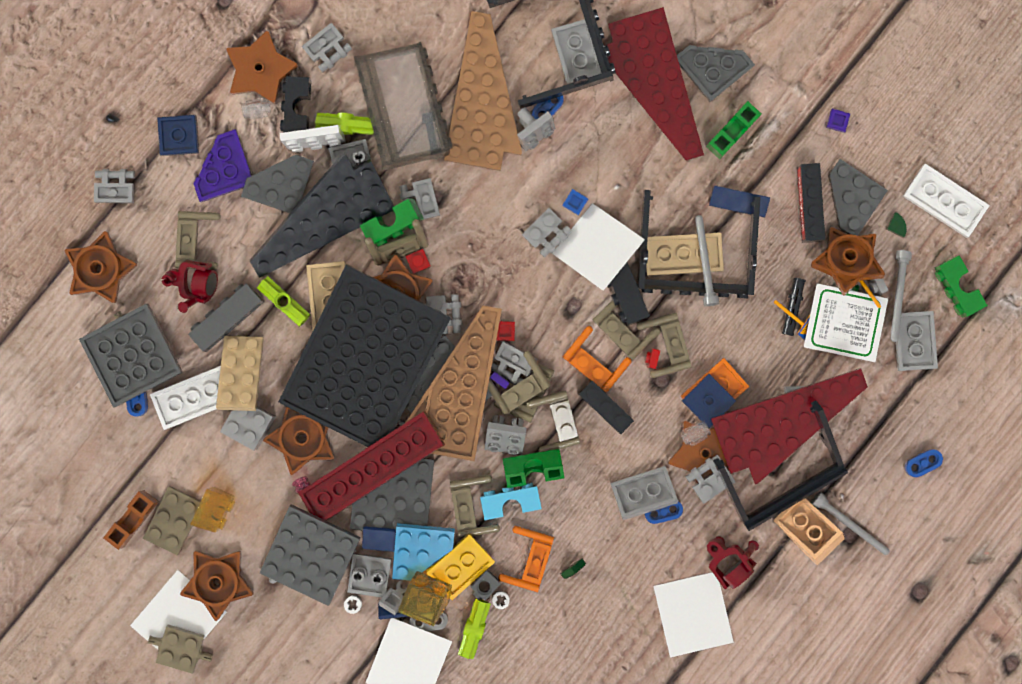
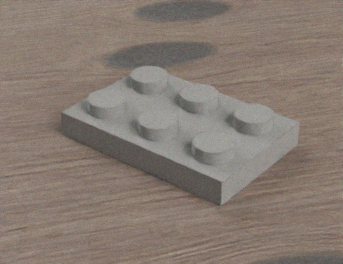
M585 19L551 29L567 84L573 83V79L579 76L587 75V78L601 74Z
M934 311L901 313L899 337L895 342L898 371L938 368Z
M666 466L611 483L623 520L678 503Z

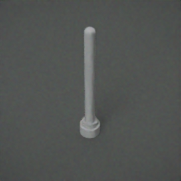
M697 215L695 221L706 290L703 303L704 306H715L719 304V298L713 290L703 217Z
M906 250L896 251V260L899 268L890 337L893 342H896L899 337L906 267L912 258V252Z
M821 492L815 495L811 501L813 506L817 509H825L882 554H889V548L829 504V500L826 499L827 496Z

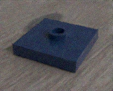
M196 115L157 117L160 156L199 154Z
M710 374L703 378L681 400L708 428L713 425L711 418L724 414L736 402Z

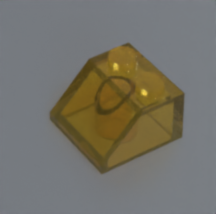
M217 487L206 489L190 525L211 532H218L219 529L222 530L227 522V519H225L227 512H231L235 505L233 501L235 496Z
M417 571L408 584L398 612L434 626L450 601L452 585Z

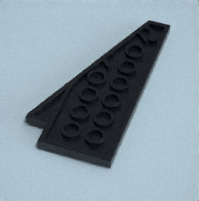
M343 153L250 259V263L259 278L360 228V225L374 217H382L394 211L392 208L394 205L371 160L369 159L352 167L348 157Z

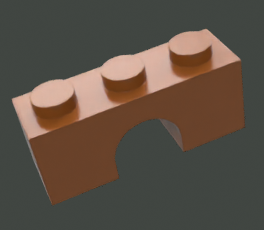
M145 490L138 491L128 504L125 514L112 525L103 539L118 550L124 548L159 501Z

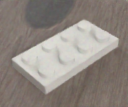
M927 164L921 167L903 195L904 198L966 238L971 235L990 206Z
M221 366L150 394L164 430L217 409L216 403Z

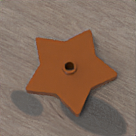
M268 31L249 47L226 49L236 69L230 90L232 95L256 92L275 104L280 82L298 67L296 62L277 53ZM262 65V69L257 71L256 68Z
M831 227L827 249L811 263L812 268L833 277L843 296L859 281L882 279L885 276V272L874 257L876 234L857 236L845 234Z
M104 231L88 247L65 249L74 272L69 294L78 295L95 292L108 301L116 303L120 280L137 266V263L117 253L109 233ZM98 266L102 267L100 272L97 271Z
M398 255L393 256L383 274L373 277L395 289H400L401 292L419 301L433 281L431 278L410 273Z
M287 406L282 425L263 439L264 442L284 454L290 475H294L310 460L334 459L326 439L328 427ZM300 435H305L306 440L304 442L298 440Z
M683 421V444L670 458L668 464L690 471L706 463L705 460L708 458L712 459L718 455L729 471L714 427L704 429ZM704 450L709 451L708 457H703L702 452ZM709 469L701 475L704 479L712 474V471Z
M200 551L193 553L194 576L180 592V595L202 602L215 621L220 619L230 602L254 595L252 589L240 575L241 551L220 558ZM216 578L220 580L221 585L215 584Z

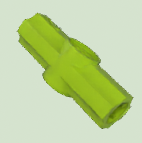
M317 112L315 128L338 125L344 135H352L353 133L373 135L375 119L354 116V114L350 113L330 114Z
M269 276L263 279L257 287L261 293L299 327L310 317L311 314ZM286 296L288 304L282 307L279 301L282 297Z
M475 598L470 617L467 618L464 627V636L458 655L467 659H474L479 640L482 639L486 626L485 621L491 605L490 602Z

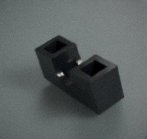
M286 76V82H283L282 92L285 93V101L281 103V111L284 112V120L280 121V131H283V133L309 129L308 116L295 113V106L299 101L311 100L312 81L309 77Z
M590 381L578 394L620 435L634 422L593 381Z

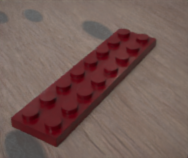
M423 411L298 493L309 513L327 521L443 447L445 443L426 411Z

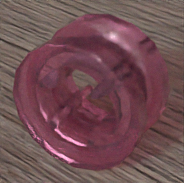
M307 476L301 477L291 484L292 487L296 488V493L311 485L310 482H307Z

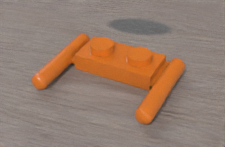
M587 326L562 358L607 393L631 364L632 360L626 357L618 368L611 373L580 347L593 332V328Z
M514 526L512 529L513 533L533 539L522 580L505 574H500L498 580L538 593L554 537Z

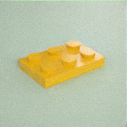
M468 533L453 547L452 551L434 563L426 571V574L453 600L493 565L495 560Z

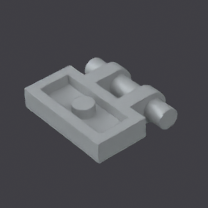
M332 23L302 46L314 63L320 58L322 59L323 63L318 66L322 73L328 68L331 69L335 62L340 58H345L347 53L352 50L348 43L343 47L339 45L344 38ZM332 48H335L337 52L328 58L325 54Z
M110 169L95 171V178H102V183H94L95 203H134V184L127 183V178H135L134 171H127V169H120V171H110ZM110 178H119V183H110Z
M431 178L412 182L414 189L412 191H408L407 185L399 186L401 200L405 201L416 197L418 208L424 220L440 216Z
M548 208L522 236L534 248L541 243L544 248L539 253L545 258L549 253L552 254L555 251V247L561 241L564 242L568 238L567 235L572 230L567 225L560 230L558 226L562 223V220ZM554 232L556 236L548 242L546 238Z
M445 295L427 296L426 302L430 307L446 315V309H452L453 320L449 321L443 334H448V326H453V333H461L462 319H460L461 302H459V295H451V303H446Z
M503 341L495 356V359L501 363L499 366L493 363L491 370L501 377L503 376L510 380V383L513 385H517L524 380L521 378L522 374L530 376L532 368L523 355L524 351ZM507 365L516 370L514 374L506 370Z
M718 455L712 459L708 458L705 460L706 463L698 468H693L690 470L691 473L685 476L689 483L694 479L698 481L692 488L703 504L726 489L713 462L716 458L721 460ZM725 467V469H726V471H727V473H728V475H729V478H730L732 484H734V483H735V480L733 479V477L731 476V474L729 473V471H728L727 468ZM710 469L712 474L703 479L701 475Z

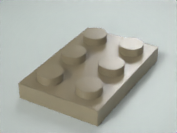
M169 486L143 539L175 555H179L204 502Z

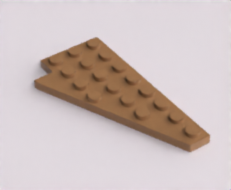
M471 11L444 161L501 171L504 153L521 156L522 150L517 136V128L490 14Z
M481 307L406 421L408 422L423 411H426L445 443L443 447L432 454L475 461L502 311L500 308Z

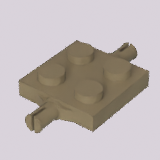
M167 625L164 636L161 639L151 635L148 639V644L158 646L159 653L156 663L191 674L194 673L199 659L211 662L213 654L202 651L205 635L175 626Z

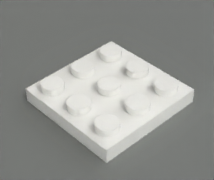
M335 125L280 133V140L288 150H292L295 153L302 152L303 148L311 147V150L322 149L324 145H330V147L339 146L341 143H345V135L340 127Z

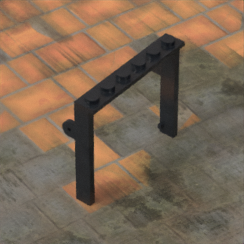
M487 0L489 8L515 1ZM579 0L601 74L587 78V75L579 76L573 79V83L529 97L523 95V99L518 100L520 109L607 81H614L615 67L613 62L609 63L607 58L610 56L608 45H603L602 42L605 36L602 27L598 28L596 21L599 20L597 10H592L591 3H594L593 0Z
M643 190L641 237L645 240L640 245L638 288L643 293H653V289L661 290V294H672V291H680L679 295H691V292H699V296H704L706 293L704 282L645 279L646 264L648 262L650 200H653V196H650L651 190ZM754 196L751 202L746 285L712 283L713 290L718 293V297H729V294H737V298L748 299V295H754L761 197Z
M816 400L811 403L810 411L815 413L821 429L819 436L828 448L834 464L746 515L724 467L725 463L723 460H719V458L713 460L736 512L748 531L848 474L825 412Z

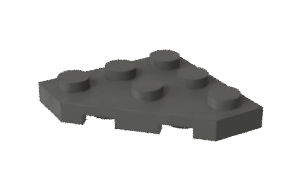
M689 45L677 55L680 67L709 102L713 101L755 66L743 50H725L724 48H704Z
M294 155L248 177L241 197L291 213L301 202L314 161Z
M839 159L828 175L833 192L834 207L838 217V226L847 234L858 236L888 190Z

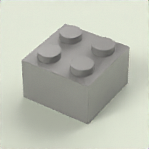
M258 406L256 411L232 410L220 432L255 451L258 450L276 416Z

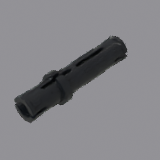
M794 278L791 294L788 295L789 304L787 309L790 312L793 311V314L798 317L800 303L804 299L802 294L806 280ZM787 313L782 334L794 336L797 321L793 318L791 319Z

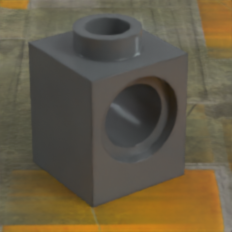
M487 569L471 585L473 589L471 593L480 600L482 598L485 601L499 587L501 581ZM486 581L490 584V588L487 591H483L480 589L479 584Z

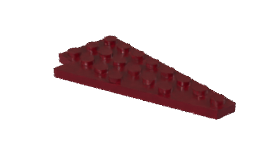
M664 7L609 23L613 42L606 44L610 52V56L607 58L609 63L613 62L616 75L686 161L704 156Z
M859 368L711 418L730 474L749 468L755 485L761 482L820 430L815 413L810 411L813 401L816 400L823 408L829 422L868 387L862 369Z

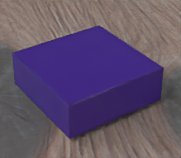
M832 108L826 128L845 133L850 113Z
M496 372L490 377L505 389L509 385V382Z

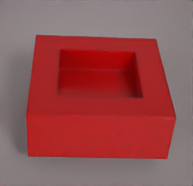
M423 249L406 256L413 274L431 267Z
M500 321L496 341H515V322Z
M651 349V352H647L645 363H648L647 368L656 369L661 350Z

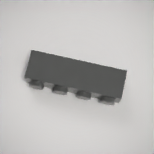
M249 284L239 285L234 290L235 294L230 298H224L219 303L221 305L219 308L209 311L205 315L206 319L203 322H197L190 328L191 332L188 335L203 352H208L224 336L229 334L264 303Z

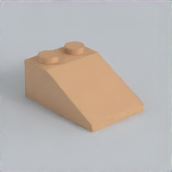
M806 498L781 512L773 520L816 565L821 563L845 539L843 532Z

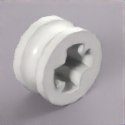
M504 591L496 592L492 599L493 605L498 609L506 608L509 605V595ZM498 595L506 597L504 600L505 604L496 603Z
M356 595L349 596L344 602V608L350 614L357 613L362 607V601ZM356 600V605L358 606V608L355 609L354 607L353 609H350V603L348 601Z

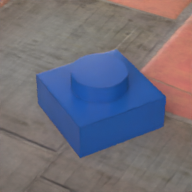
M572 189L562 206L579 216L588 198Z

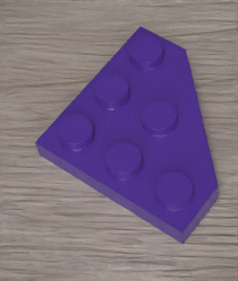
M236 129L217 135L214 145L202 165V170L195 179L194 187L201 203L244 188L246 179L252 176Z

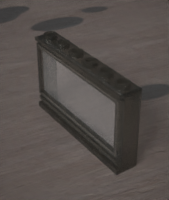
M421 42L363 56H354V66L357 68L358 80L361 83L362 95L366 102L368 118L371 121L373 137H375L377 152L382 162V171L448 156L450 149H452L451 138H447L445 132L448 130L446 120H442L440 114L443 112L442 105L436 99L438 94L437 86L435 83L432 84L431 77H433L431 65L427 66L426 59H428L426 47H422Z

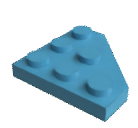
M397 523L392 579L412 581L452 551L455 529Z

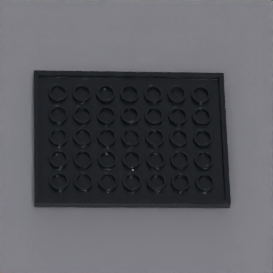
M346 264L278 402L369 447L394 431L451 317Z

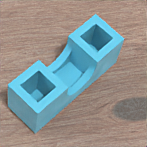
M527 483V485L521 486L522 488L514 490V487H506L500 493H495V490L483 492L484 496H480L484 520L504 517L503 504L511 499L517 500L521 504L523 513L542 509L537 485L533 486V483Z

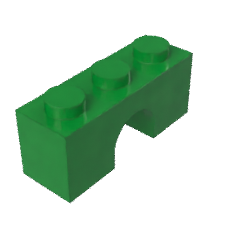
M747 101L706 147L717 158L721 159L762 113Z
M407 199L392 207L396 215V220L392 226L386 225L382 217H374L360 225L365 237L372 238L375 246L380 247L388 243L387 239L391 237L395 239L404 234L403 231L407 228L410 230L414 229L412 225L413 220H424L414 199Z
M960 255L934 267L936 278L945 286V294L955 304L953 307L957 315H961L962 318L968 317L988 306L979 289L968 293L961 290L959 280L969 271Z
M560 449L503 458L507 488L527 485L526 477L532 472L542 473L545 476L546 482L565 478Z

